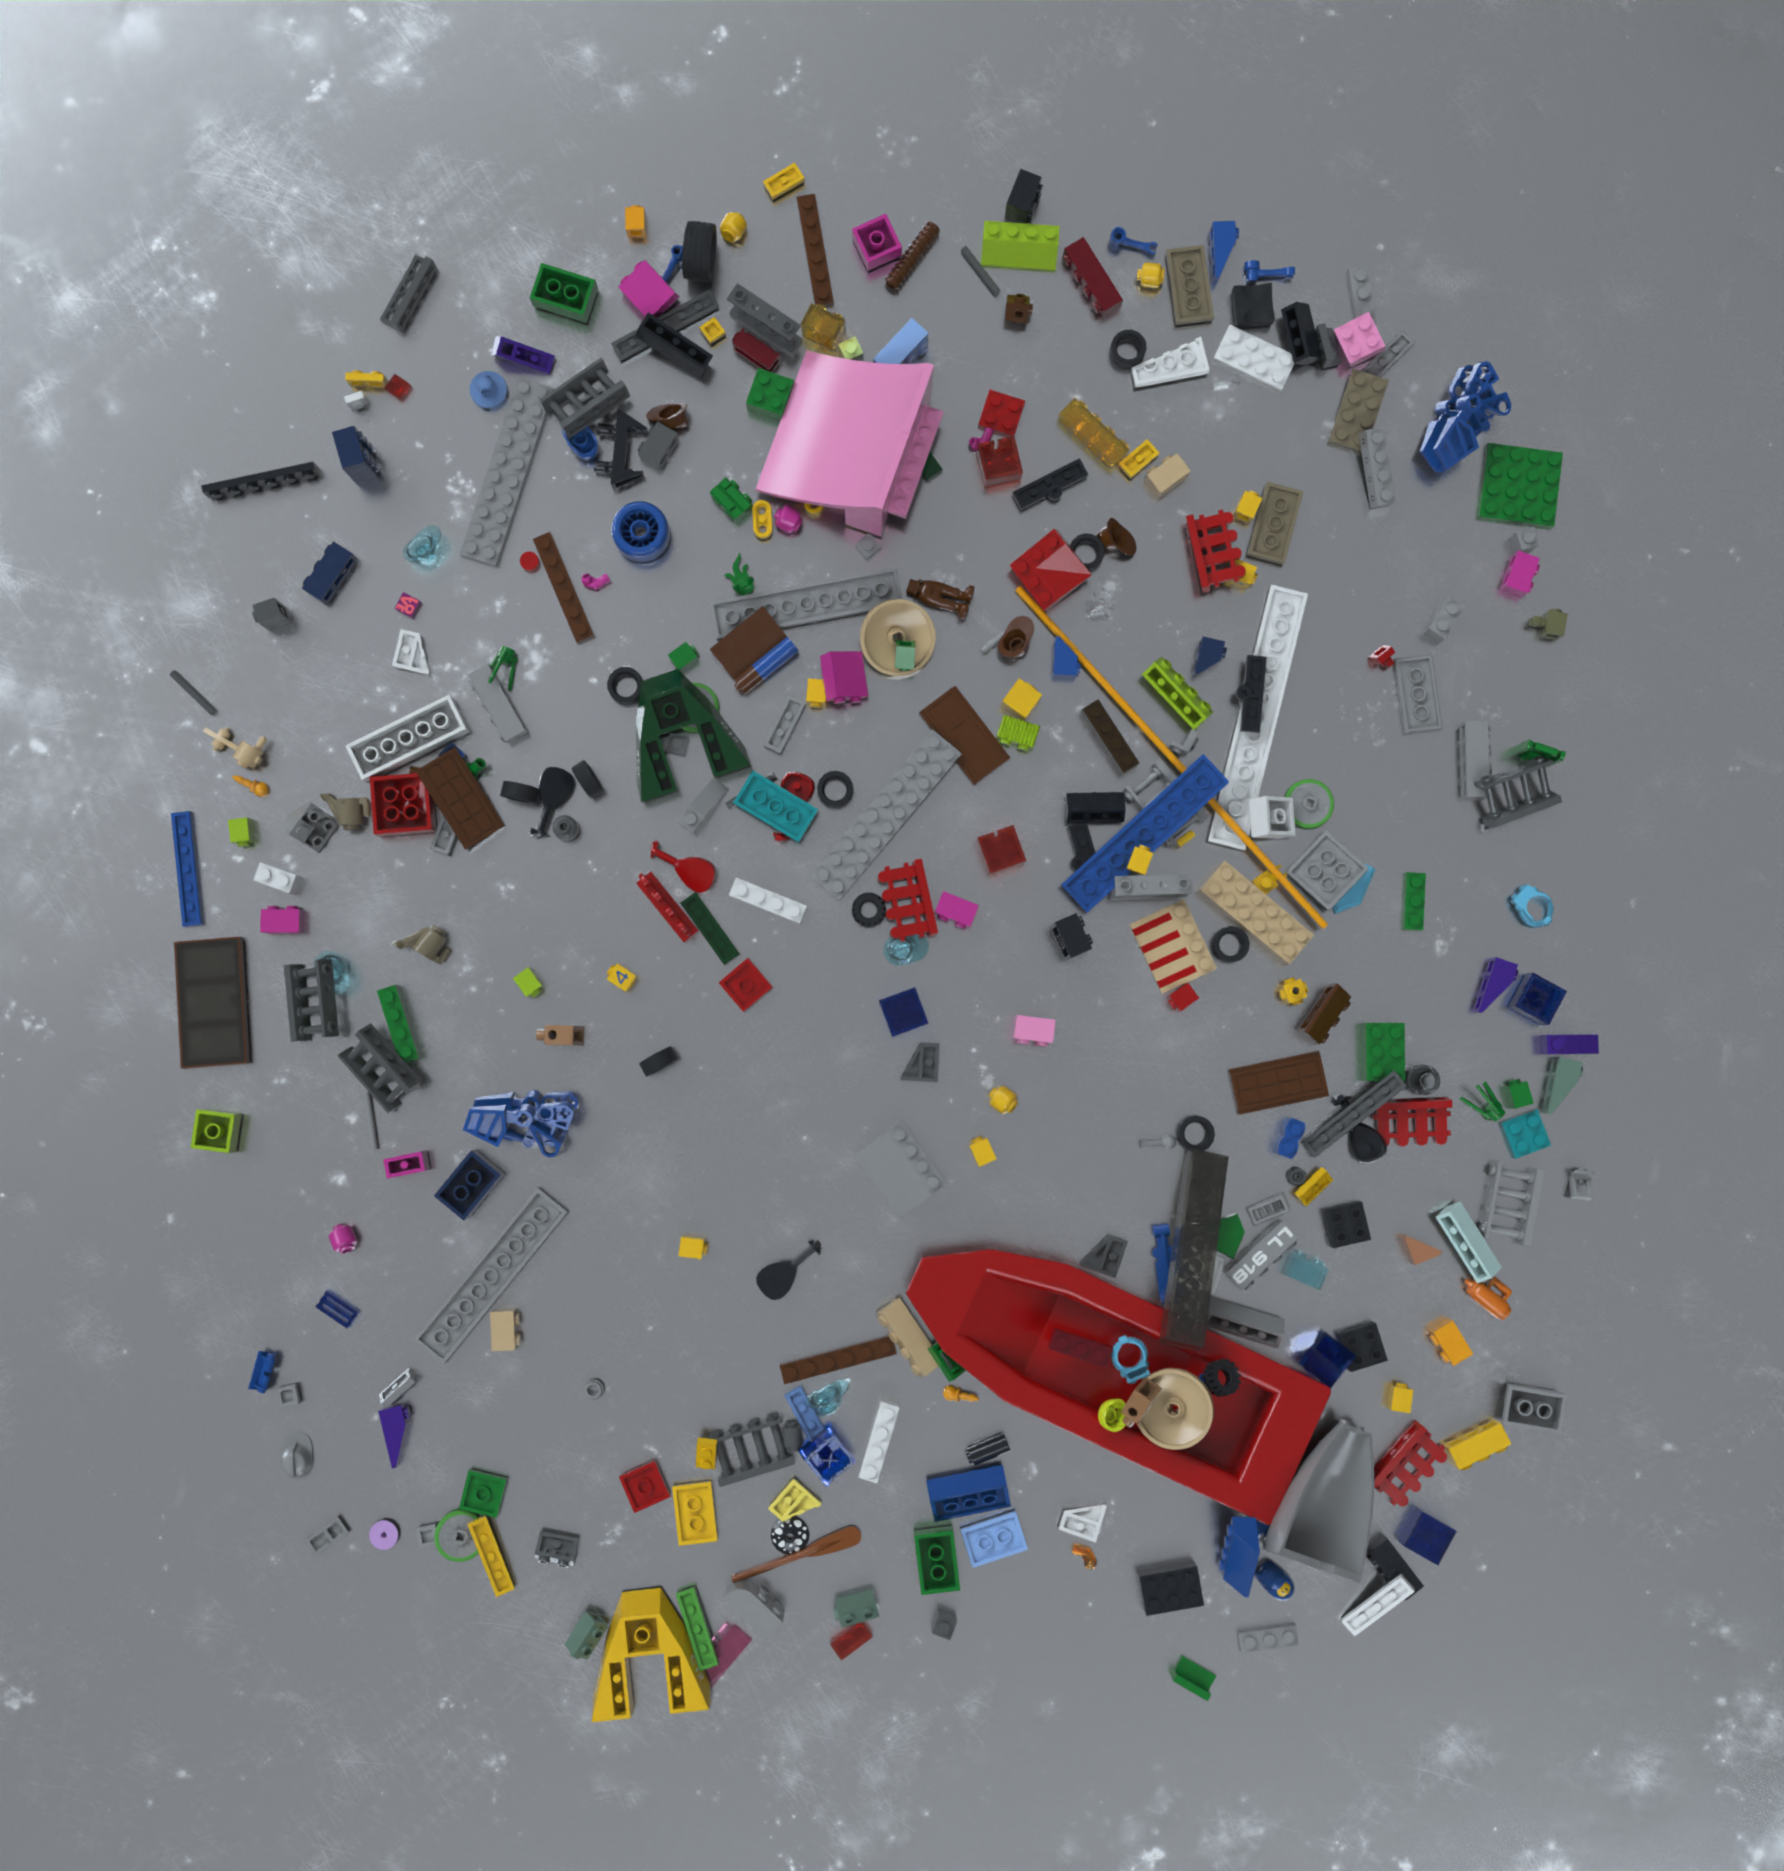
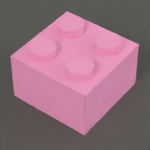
M1369 312L1334 329V336L1349 368L1385 351V344Z
M1016 1015L1014 1017L1012 1039H1016V1043L1029 1044V1041H1035V1045L1046 1047L1048 1043H1053L1056 1020Z

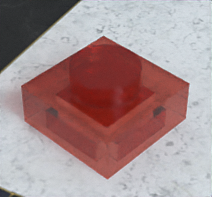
M394 374L384 390L399 401H402L412 386Z

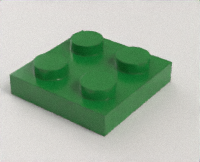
M469 1469L459 1509L497 1518L508 1478Z

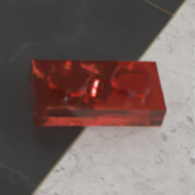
M864 1622L856 1623L831 1641L830 1645L842 1661L870 1640L873 1634Z

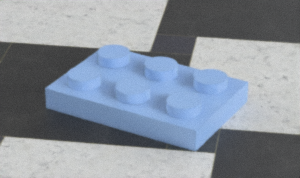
M1016 1510L960 1529L972 1568L1028 1550Z

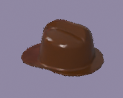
M685 402L659 405L650 409L646 417L650 421H660L670 429L683 428L688 425L685 411L688 405Z
M1114 518L1108 519L1107 525L1097 533V537L1108 550L1119 549L1129 556L1135 554L1137 550L1132 534Z
M1016 617L1008 625L998 643V650L1004 657L1016 659L1028 652L1030 647L1029 641L1034 633V623L1029 617Z

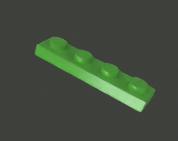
M696 1587L677 1592V1601L699 1670L702 1671L719 1665V1659Z

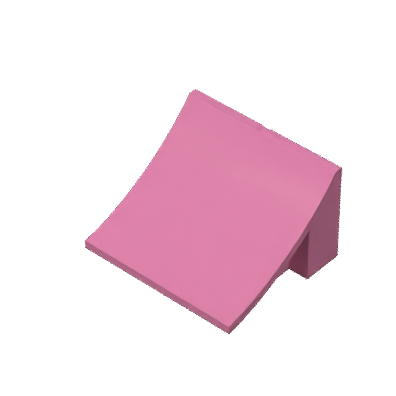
M806 350L756 486V491L797 502L845 509L846 525L881 537L887 522L888 513L906 519L944 411L928 406L931 399L934 365L929 363H873L833 357Z

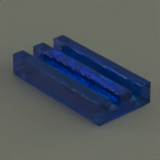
M329 1290L324 1293L320 1302L315 1306L345 1328L350 1327L360 1312ZM327 1298H331L339 1305L353 1313V1315L350 1316L349 1314L341 1310L339 1307L328 1301ZM323 1304L327 1305L328 1307H330L331 1309H333L334 1311H336L337 1313H339L340 1315H342L343 1317H345V1318L348 1319L349 1321H348V1322L345 1321L344 1319H342L341 1317H339L337 1314H335L334 1312H332L331 1310H329L328 1308H326L325 1306H323Z

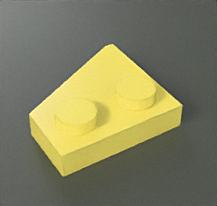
M793 1478L769 1505L768 1509L783 1522L795 1515H800L807 1510L821 1506L822 1502L799 1481Z

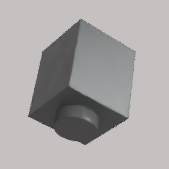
M938 1609L931 1626L932 1634L951 1640L957 1623L956 1615Z

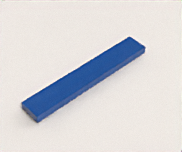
M192 812L171 813L182 927L204 925Z

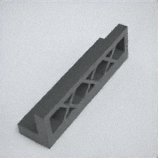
M415 254L380 318L381 322L399 331L402 330L436 268L433 259L427 256L422 258ZM418 261H419V262H421L422 264H421L420 268L418 269V271H417V273H416V272H415V266L417 265V263H418ZM413 279L410 286L407 289V281ZM404 295L403 298H402V300H401V302H400V304H399V306H398V304H397V299H398V297ZM395 311L391 320H388L387 317L389 313Z

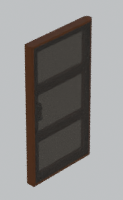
M243 937L174 942L181 1069L250 1063Z

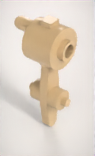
M206 727L203 730L204 733L214 738L211 744L214 746V751L222 750L225 745L234 749L235 753L232 757L237 759L236 764L247 769L249 766L254 769L257 764L260 765L262 762L261 756L264 752L261 750L267 742L266 737L261 736L254 747L243 740L238 746L228 740L231 736L228 727H225V729L220 728L218 733Z

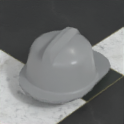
M296 1431L288 1434L282 1441L281 1466L284 1473L290 1478L301 1479L307 1476L312 1469V1443L306 1434Z

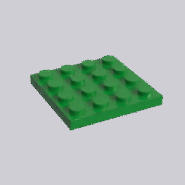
M1487 443L1477 518L1553 528L1555 526L1563 453Z

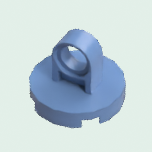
M483 371L472 379L470 395L474 403L480 408L494 410L500 407L507 399L508 386L504 378L498 373Z

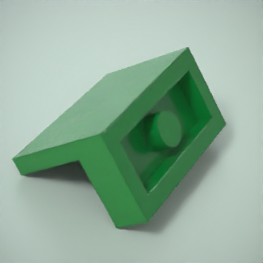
M1182 1655L1171 1674L1173 1682L1208 1701L1211 1696L1209 1689L1216 1675Z

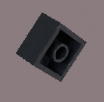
M1020 169L1006 204L1005 219L1025 224L1028 220H1032L1035 205L1039 203L1042 194L1041 176Z

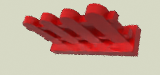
M1222 509L1218 510L1216 515L1204 517V514L1199 515V519L1194 520L1193 514L1186 516L1202 592H1210L1211 585H1215V588L1220 587L1219 583L1234 580V583H1238L1239 578L1245 576L1246 569L1242 565H1235V560L1241 558L1242 552L1237 547L1231 548V543L1235 542L1238 538L1237 532L1235 530H1227L1226 526L1233 522V514L1230 512L1223 513ZM1222 527L1223 532L1208 535L1207 530ZM1202 531L1203 537H1198L1197 532ZM1226 544L1227 550L1212 553V547ZM1206 549L1207 555H1202V550ZM1230 562V568L1216 571L1215 565ZM1207 567H1211L1210 573L1206 572Z
M922 859L914 860L911 866L907 862L903 863L901 868L890 869L889 866L884 867L885 871H881L877 878L880 883L888 884V889L883 891L881 897L885 902H892L893 908L886 911V918L888 920H896L897 926L890 930V936L893 939L900 938V942L905 941V937L919 935V938L925 937L924 933H927L928 937L936 936L938 929ZM914 877H915L916 884H913V882H912V878H914ZM907 880L908 886L894 888L893 881ZM916 896H919L920 903H917ZM911 898L912 904L898 907L897 900ZM923 914L924 921L921 922L920 915ZM915 916L916 923L902 925V918Z
M651 871L647 875L641 873L638 876L640 880L636 884L684 943L699 932L697 927Z
M1449 1097L1390 1099L1376 1110V1114H1373V1119L1376 1120L1377 1131L1383 1136L1387 1146L1390 1143V1138H1396L1397 1144L1406 1146L1410 1137H1415L1416 1143L1423 1146L1427 1144L1428 1137L1433 1136L1436 1143L1443 1145L1447 1142V1136H1451V1131L1447 1130V1116H1451V1112L1447 1111V1108H1453L1452 1100ZM1395 1110V1113H1389V1111ZM1428 1117H1434V1131H1428ZM1409 1118H1415V1132H1409ZM1389 1119H1396V1132L1389 1133Z
M1416 1420L1374 1466V1488L1378 1492L1384 1491L1392 1499L1389 1502L1394 1506L1396 1503L1402 1507L1408 1504V1497L1405 1493L1409 1489L1413 1492H1418L1421 1489V1483L1418 1481L1420 1476L1423 1474L1425 1477H1432L1434 1468L1431 1464L1435 1460L1439 1463H1444L1447 1460V1454L1444 1452L1445 1447L1442 1444L1438 1446L1430 1439L1432 1434ZM1421 1447L1430 1454L1426 1460L1417 1453ZM1408 1462L1417 1469L1413 1475L1404 1468ZM1395 1476L1404 1483L1400 1490L1391 1482Z

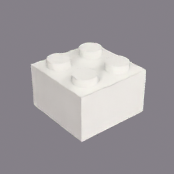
M1263 796L1249 799L1252 838L1281 839L1296 836L1293 798Z

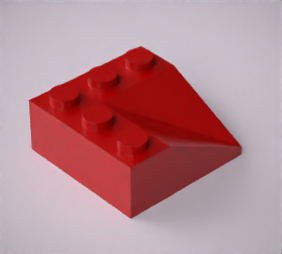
M1057 529L1050 531L1010 564V567L1044 611L1050 610L1092 576L1091 572Z
M417 773L370 777L374 835L384 837L436 832L433 799Z

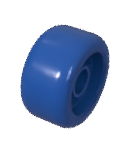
M635 501L626 504L616 513L612 521L611 533L613 541L618 550L630 560L637 562L651 561L659 557L668 546L670 540L668 521L663 512L649 502ZM640 530L647 531L644 536H637Z

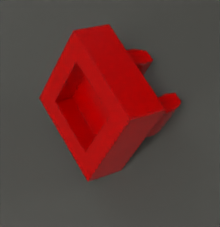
M1383 645L1372 653L1369 658L1372 663L1381 664L1383 667L1387 666L1389 668L1394 664L1391 656L1396 652L1392 646Z

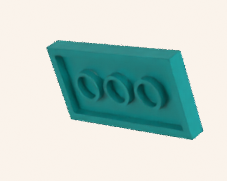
M753 770L733 802L797 842H800L818 812V809Z

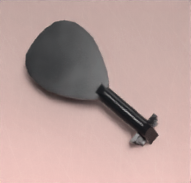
M548 767L541 772L538 788L544 808L537 828H530L529 834H531V837L537 839L540 836H547L548 833H545L544 829L551 809L560 805L571 793L574 780L572 775L566 770L558 767Z
M1339 1095L1337 1100H1335V1106L1341 1104L1343 1109H1346L1350 1105L1348 1100L1352 1099V1097ZM1361 1122L1351 1130V1151L1359 1163L1370 1164L1381 1159L1386 1154V1141L1374 1128Z
M809 1240L808 1243L811 1246L793 1261H780L769 1264L761 1269L756 1277V1283L761 1292L771 1300H778L784 1297L792 1287L797 1267L814 1252H817L818 1255L821 1254L822 1248L820 1246L822 1244L819 1240L815 1242Z

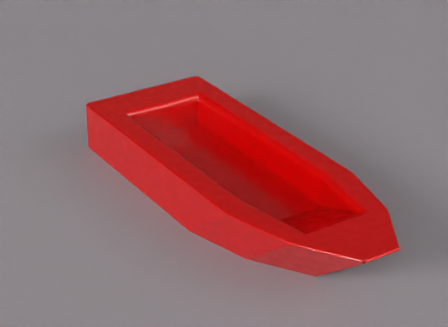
M994 1249L927 1256L921 1258L906 1291L909 1300L943 1352L1004 1402L1244 1515L1255 1517L1257 1521L1266 1525H1271L1331 1395L1329 1386L1303 1371L1209 1327L1203 1326L1126 1288L1066 1263ZM1054 1327L1110 1345L1112 1348L1119 1341V1337L1126 1335L1128 1338H1138L1146 1345L1150 1375L1165 1368H1179L1199 1378L1201 1374H1205L1203 1370L1207 1368L1206 1365L1219 1359H1229L1230 1362L1235 1363L1234 1367L1239 1368L1237 1372L1238 1374L1241 1373V1377H1239L1241 1384H1238L1239 1389L1235 1390L1236 1392L1231 1395L1216 1397V1395L1211 1394L1214 1404V1418L1209 1431L1201 1441L1186 1449H1166L1151 1442L1141 1432L1136 1423L1132 1427L1125 1426L1117 1432L1106 1430L1099 1423L1098 1412L1100 1406L1109 1399H1121L1127 1403L1135 1388L1143 1380L1142 1378L1138 1379L1134 1384H1128L1126 1378L1121 1377L1120 1370L1115 1369L1112 1364L1113 1362H1111V1356L1108 1366L1105 1368L1050 1350L1048 1344ZM1129 1342L1121 1345L1122 1347L1118 1351L1119 1363L1127 1367L1136 1365L1141 1356L1139 1347ZM1219 1370V1382L1222 1385H1225V1375L1221 1370ZM1173 1404V1408L1178 1409V1406Z

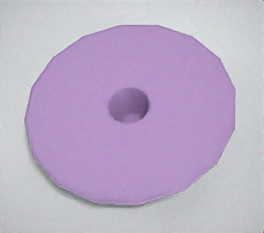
M387 1520L376 1522L369 1532L371 1544L380 1550L392 1548L398 1540L397 1527Z

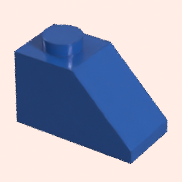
M1056 636L1054 640L1052 678L1075 679L1077 674H1080L1081 662H1077L1078 656L1060 637Z

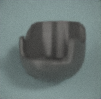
M1420 1064L1410 1070L1407 1083L1415 1093L1428 1095L1439 1088L1440 1076L1432 1066Z

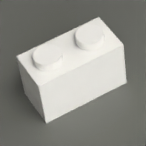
M260 862L253 880L296 895L302 877Z

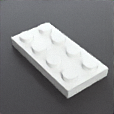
M1229 325L1213 358V361L1281 392L1294 365L1291 353L1232 325Z

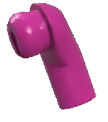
M986 427L982 437H972L969 440L971 449L979 450L987 447L994 430Z
M606 573L599 578L592 577L590 574H584L581 577L585 587L595 590L611 581Z

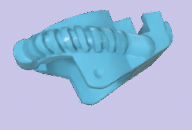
M1523 884L1519 888L1520 891L1512 895L1510 902L1520 911V918L1528 926L1534 928L1543 927L1544 925L1548 926L1553 921L1551 916L1554 913L1551 898L1542 891L1538 892L1536 887ZM1531 898H1538L1545 903L1546 917L1541 921H1534V918L1527 911V903Z
M1126 1335L1119 1337V1341L1115 1343L1116 1345L1113 1346L1114 1348L1111 1353V1362H1113L1112 1364L1115 1369L1120 1370L1121 1377H1125L1128 1384H1134L1138 1379L1147 1378L1150 1372L1148 1370L1149 1362L1147 1361L1148 1349H1146L1147 1347L1144 1345V1342L1142 1343L1141 1340L1135 1337L1128 1338ZM1128 1342L1137 1345L1141 1353L1138 1363L1131 1367L1123 1366L1118 1361V1351L1122 1347L1121 1345Z

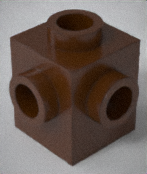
M1007 294L1005 320L1018 324L1027 322L1028 315L1032 316L1033 304H1030V296Z

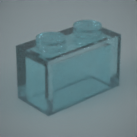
M1297 1250L1296 1253L1289 1252L1281 1273L1321 1290L1329 1268L1324 1267L1325 1262L1316 1258L1313 1261L1306 1259V1254Z

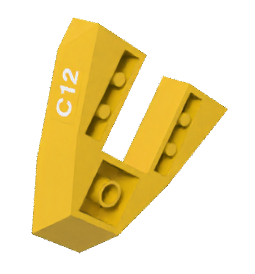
M661 1588L622 1592L606 1635L593 1695L591 1722L628 1719L632 1717L634 1704L629 1657L664 1654L670 1714L710 1709L712 1704L710 1682L705 1671L699 1670L687 1630Z

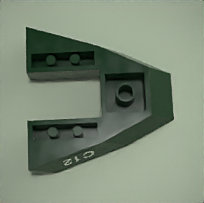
M678 669L641 681L636 718L637 787L641 802L679 790L661 739L663 734L696 724L714 777L751 765L746 748L709 699Z

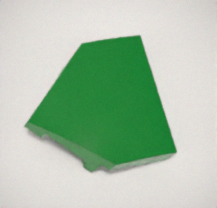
M1238 1214L1201 1227L1211 1250L1225 1254L1231 1259L1235 1258L1245 1234Z

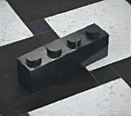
M649 312L635 334V337L698 379H700L713 357L712 354Z

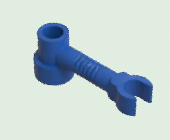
M1121 227L1114 228L1110 234L1109 242L1113 247L1123 244L1143 250L1148 256H1155L1156 252L1149 249V247L1157 248L1158 244L1156 242L1144 243L1127 238L1126 231Z
M674 245L672 247V258L661 276L667 283H669V278L677 263L682 262L683 246Z
M1251 260L1244 263L1248 283L1258 282V277L1275 276L1291 278L1295 275V267L1260 270V261Z

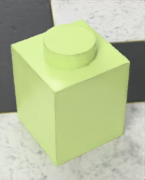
M856 337L838 344L841 358L864 361L863 351Z

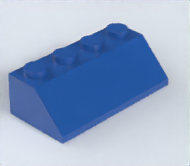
M1003 1465L972 1470L961 1474L956 1473L942 1478L936 1477L926 1481L935 1522L1011 1507Z
M1232 1517L1230 1525H1227V1536H1224V1547L1221 1549L1222 1559H1219V1571H1222L1223 1580L1242 1596L1249 1597L1260 1554L1256 1518Z

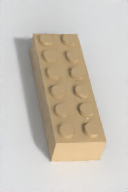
M1226 861L1217 867L1197 891L1284 965H1289L1314 936L1313 933Z

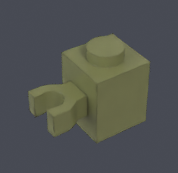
M1550 609L1543 614V618L1539 616L1530 618L1528 626L1541 627V637L1560 639L1565 634L1568 613H1563L1560 609Z

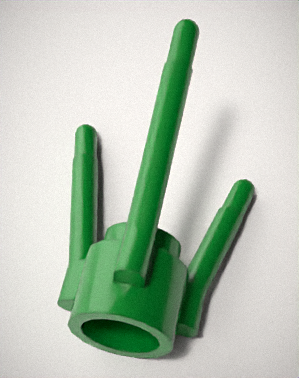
M506 646L501 647L491 663L494 670L488 680L489 684L492 683L501 664L509 665L511 663L508 691L512 690L515 664L518 659L514 657L516 651Z
M1483 1082V1085L1492 1100L1479 1085H1476L1480 1094L1488 1102V1105L1485 1107L1486 1112L1464 1097H1460L1461 1101L1483 1115L1486 1120L1491 1118L1496 1122L1506 1113L1487 1082Z

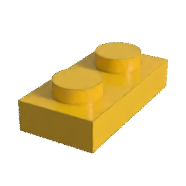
M793 163L764 180L763 185L774 200L803 183L805 178L796 163Z
M353 370L345 374V380L350 386L388 387L387 378L378 371L363 373L359 370Z
M1146 439L1125 457L1118 466L1131 479L1159 455V451Z
M1321 1167L1294 1194L1307 1207L1333 1179Z
M698 1437L696 1467L715 1470L717 1440Z

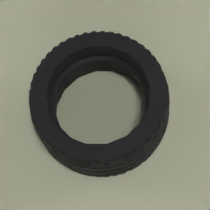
M701 221L687 222L682 253V273L684 279L701 282L712 281L717 249V230L715 224Z

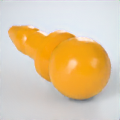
M232 776L237 783L249 787V792H254L258 797H264L269 792V787L264 782H257L255 779L252 782L246 778L244 779L242 776Z
M952 1385L946 1386L943 1390V1396L948 1401L956 1400V1402H959L961 1399L973 1402L979 1400L974 1394L962 1392L961 1388L957 1389Z

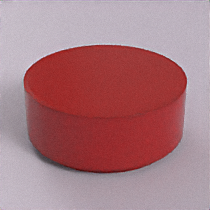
M528 551L521 555L520 565L524 570L532 572L539 567L540 560L534 552Z

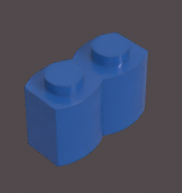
M1287 1117L1281 1126V1136L1275 1142L1274 1153L1292 1159L1298 1151V1141L1305 1132V1123Z

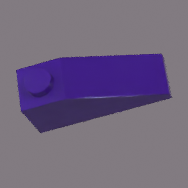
M502 336L496 337L491 353L492 356L547 374H550L555 355Z
M1498 957L1490 959L1473 1011L1474 1013H1483L1516 980L1518 964Z
M1540 1035V1054H1599L1598 1035Z
M406 1402L382 1408L378 1411L392 1469L401 1463L409 1428L411 1411L409 1407H406Z

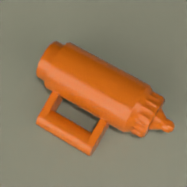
M1495 1276L1487 1284L1483 1282L1476 1283L1475 1279L1472 1281L1465 1279L1464 1282L1467 1284L1466 1292L1473 1300L1496 1319L1504 1320L1508 1317L1512 1310L1506 1302L1512 1293L1510 1288ZM1492 1285L1504 1293L1502 1298L1490 1289Z

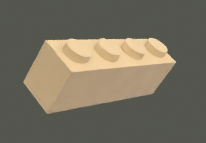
M900 1298L892 1300L876 1312L879 1316L878 1321L883 1327L887 1328L890 1339L897 1343L900 1348V1354L911 1364L910 1368L916 1376L925 1377L938 1367L928 1351V1348L932 1346Z

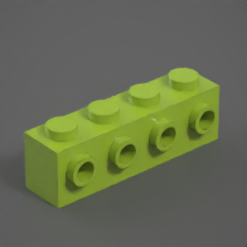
M1160 657L1142 673L1147 681L1193 730L1213 713L1209 703L1203 701L1198 696V692L1185 682V678L1172 668V664L1167 659Z

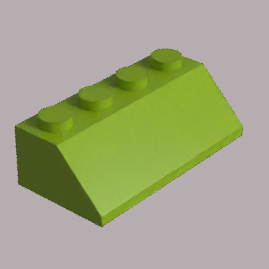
M984 221L981 265L986 267L1056 271L1060 226Z

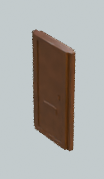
M956 685L919 712L931 730L933 729L962 753L956 763L973 785L980 782L1010 759V756Z
M456 747L415 771L465 850L505 826Z
M1319 1051L1229 1069L1238 1115L1329 1096Z

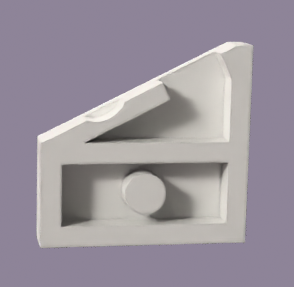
M400 629L392 667L429 676L420 633Z
M1102 1504L1063 1510L1058 1530L1096 1543L1107 1506Z

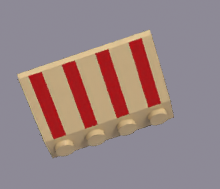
M1184 899L1129 924L1162 994L1217 969Z

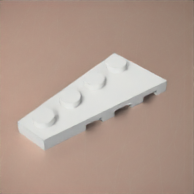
M1201 337L1196 338L1195 341L1189 344L1181 345L1176 350L1167 351L1156 359L1152 358L1131 368L1135 388L1209 374L1210 371Z

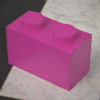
M1519 550L1514 553L1500 590L1521 598L1530 593L1534 585L1532 582L1533 576L1537 575L1540 565H1538L1540 558Z
M943 891L934 914L938 915L937 919L948 922L949 919L955 922V926L965 929L966 927H971L979 905Z
M267 906V909H261L260 932L266 934L304 933L305 911L298 909V906H286V909H279V906Z
M427 1151L383 1159L387 1179L430 1170Z

